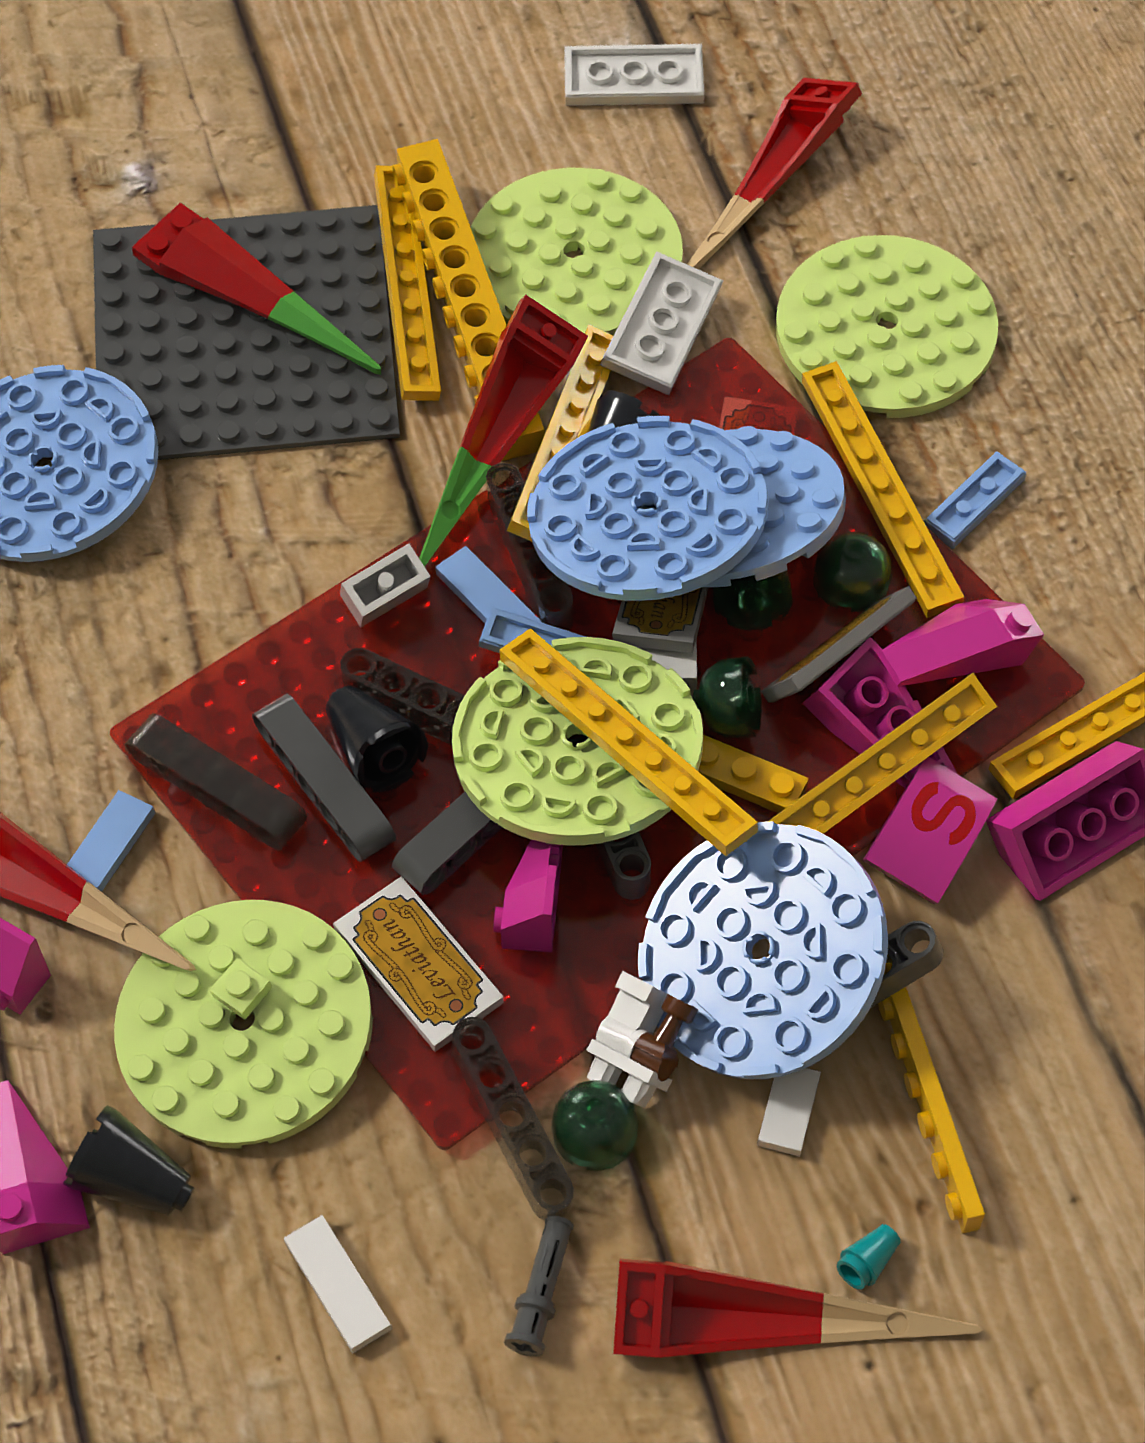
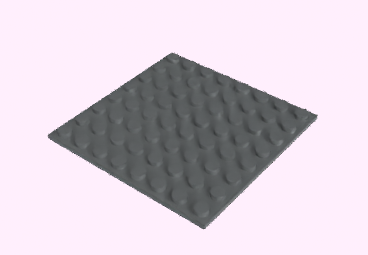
M378 205L211 219V221L377 362L381 367V374H375L334 351L254 312L158 274L134 257L132 252V246L155 225L93 230L96 370L117 378L133 390L141 399L156 431L158 460L400 438Z

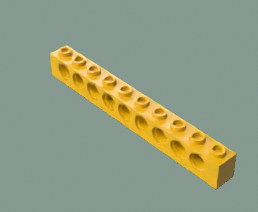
M438 139L397 148L398 164L392 165L397 186L403 185L405 192L402 193L404 207L407 214L413 213L415 220L412 221L414 235L417 242L423 241L425 249H422L424 263L427 271H434L435 277L432 278L435 295L437 299H444L446 305L443 307L445 323L448 329L454 327L456 336H453L455 351L458 358H465L467 365L463 367L468 387H475L477 396H474L476 404L501 332L505 329L506 323ZM539 413L535 415L502 461L538 452L545 434Z

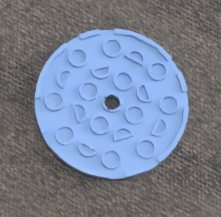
M50 365L33 368L34 373L12 379L11 375L0 379V559L36 562L57 559L82 551L112 534L132 516L142 503L150 489L157 469L158 440L154 425L143 402L133 390L117 378L87 367L84 371L67 370L64 365ZM44 457L53 458L51 467L49 465L38 467L36 463Z
M669 416L637 417L638 423L615 428L614 423L604 425L570 442L544 466L538 475L539 483L534 493H530L527 518L531 539L540 559L551 572L567 584L595 596L624 601H646L674 597L707 586L738 565L752 550L764 529L768 512L767 485L761 472V466L754 454L735 436L714 425L695 419L690 424L670 422ZM643 504H656V510L654 511L653 508L641 509L639 506Z
M752 426L725 430L745 444L758 460L765 484L767 485L768 512L764 529L747 556L728 573L703 587L731 586V579L754 575L756 581L786 571L787 563L801 555L806 558L811 557L830 540L843 519L846 496L841 471L828 453L812 442L792 435L788 431L756 429ZM643 504V505L639 506V508H641V509L653 508L654 511H655V510H656V504H654V505H645V504Z
M758 822V832L729 855L725 856L709 841H705L686 855L672 869L656 892L647 911L646 918L649 921L645 930L644 941L639 943L638 951L639 978L698 1009L692 1023H682L673 1047L687 1058L718 1074L742 1079H769L798 1072L825 1058L842 1045L865 1018L875 1000L885 972L888 954L887 920L881 898L872 879L863 866L845 848L830 837L802 825L793 826L776 824L774 822ZM761 939H768L770 942L769 957L754 959L752 949L755 943ZM663 1012L657 1024L658 1028L667 1015L666 1012Z

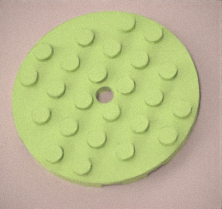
M559 168L526 176L496 193L478 212L471 225L472 233L506 326L520 299L528 295L583 333H585L588 325H591L614 336L656 251L680 262L683 260L681 233L677 222L666 205L655 194L639 183L602 169ZM578 248L581 249L583 254L575 258L565 255V253L567 254L570 251H577Z
M861 236L840 241L816 252L806 259L789 277L783 287L777 306L776 337L778 346L786 365L798 381L802 384V373L837 361L862 409L869 412L886 413V418H905L923 415L944 408L962 398L972 390L973 384L980 376L986 373L995 352L998 336L996 307L989 290L981 278L967 264L950 252L924 241L901 236ZM882 318L883 321H889L897 325L887 329L879 326L878 323Z
M569 637L551 640V646L698 771L703 752L701 713L691 697L690 688L672 668L667 670L652 660V654L619 641L594 637ZM498 661V668L484 679L479 677L461 701L452 731L453 757L457 775L470 800L482 813L501 827L517 835L544 843L590 845L632 835L647 828L672 810L589 737L586 741L577 743L576 747H573V743L567 740L574 734L587 735L502 661Z
M267 900L226 902L205 908L183 918L159 936L160 939L191 962L196 970H185L145 953L140 956L125 981L116 1008L114 1023L116 1055L126 1083L140 1105L151 1117L176 1135L181 1137L183 1135L190 1139L204 1142L206 1146L219 1148H242V1145L266 1141L269 1144L275 1143L301 1132L320 1120L343 1098L357 1077L356 1072L362 1062L365 1051L369 1049L372 1035L373 1016L370 990L363 969L353 950L338 932L322 919L298 907L281 902ZM236 958H239L267 978L272 985V989L251 1012V1014L255 1015L253 1025L242 1031L235 1030L232 1026L236 1013L212 997L209 991Z

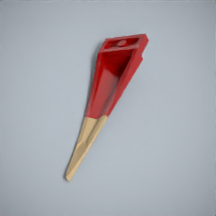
M803 78L787 94L757 155L735 194L687 265L699 270L845 122L843 115L850 110L851 106L862 95L858 82Z
M0 812L1 897L83 928L182 969L196 970L191 962Z
M620 1259L613 1354L662 1358L821 1343L978 1334L982 1329L977 1324L669 1261Z

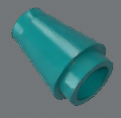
M881 1224L877 1229L841 1251L840 1260L836 1264L840 1276L855 1289L862 1290L866 1286H873L896 1251V1248L901 1244L899 1235L890 1226Z

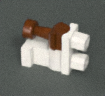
M622 971L615 986L620 989L608 1016L599 1026L596 1040L592 1039L586 1050L595 1055L587 1078L607 1089L613 1090L622 1070L629 1073L619 1095L645 1108L656 1088L667 1092L672 1082L669 1077L675 1067H678L679 1062L673 1045L682 1023H692L698 1009ZM663 1012H666L667 1015L655 1034H653Z

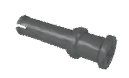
M548 1216L545 1219V1227L534 1259L526 1292L516 1299L514 1307L518 1312L511 1333L505 1336V1346L523 1355L541 1356L545 1350L542 1340L547 1322L553 1319L556 1311L555 1305L551 1300L562 1267L570 1233L574 1227L571 1221L563 1217Z

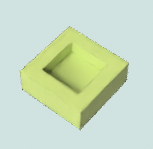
M236 958L209 991L212 997L245 1020L272 989V985L267 978L239 958Z

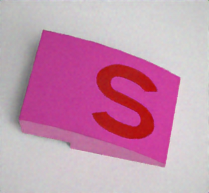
M927 757L921 762L863 861L932 904H938L980 833L997 798L932 758Z

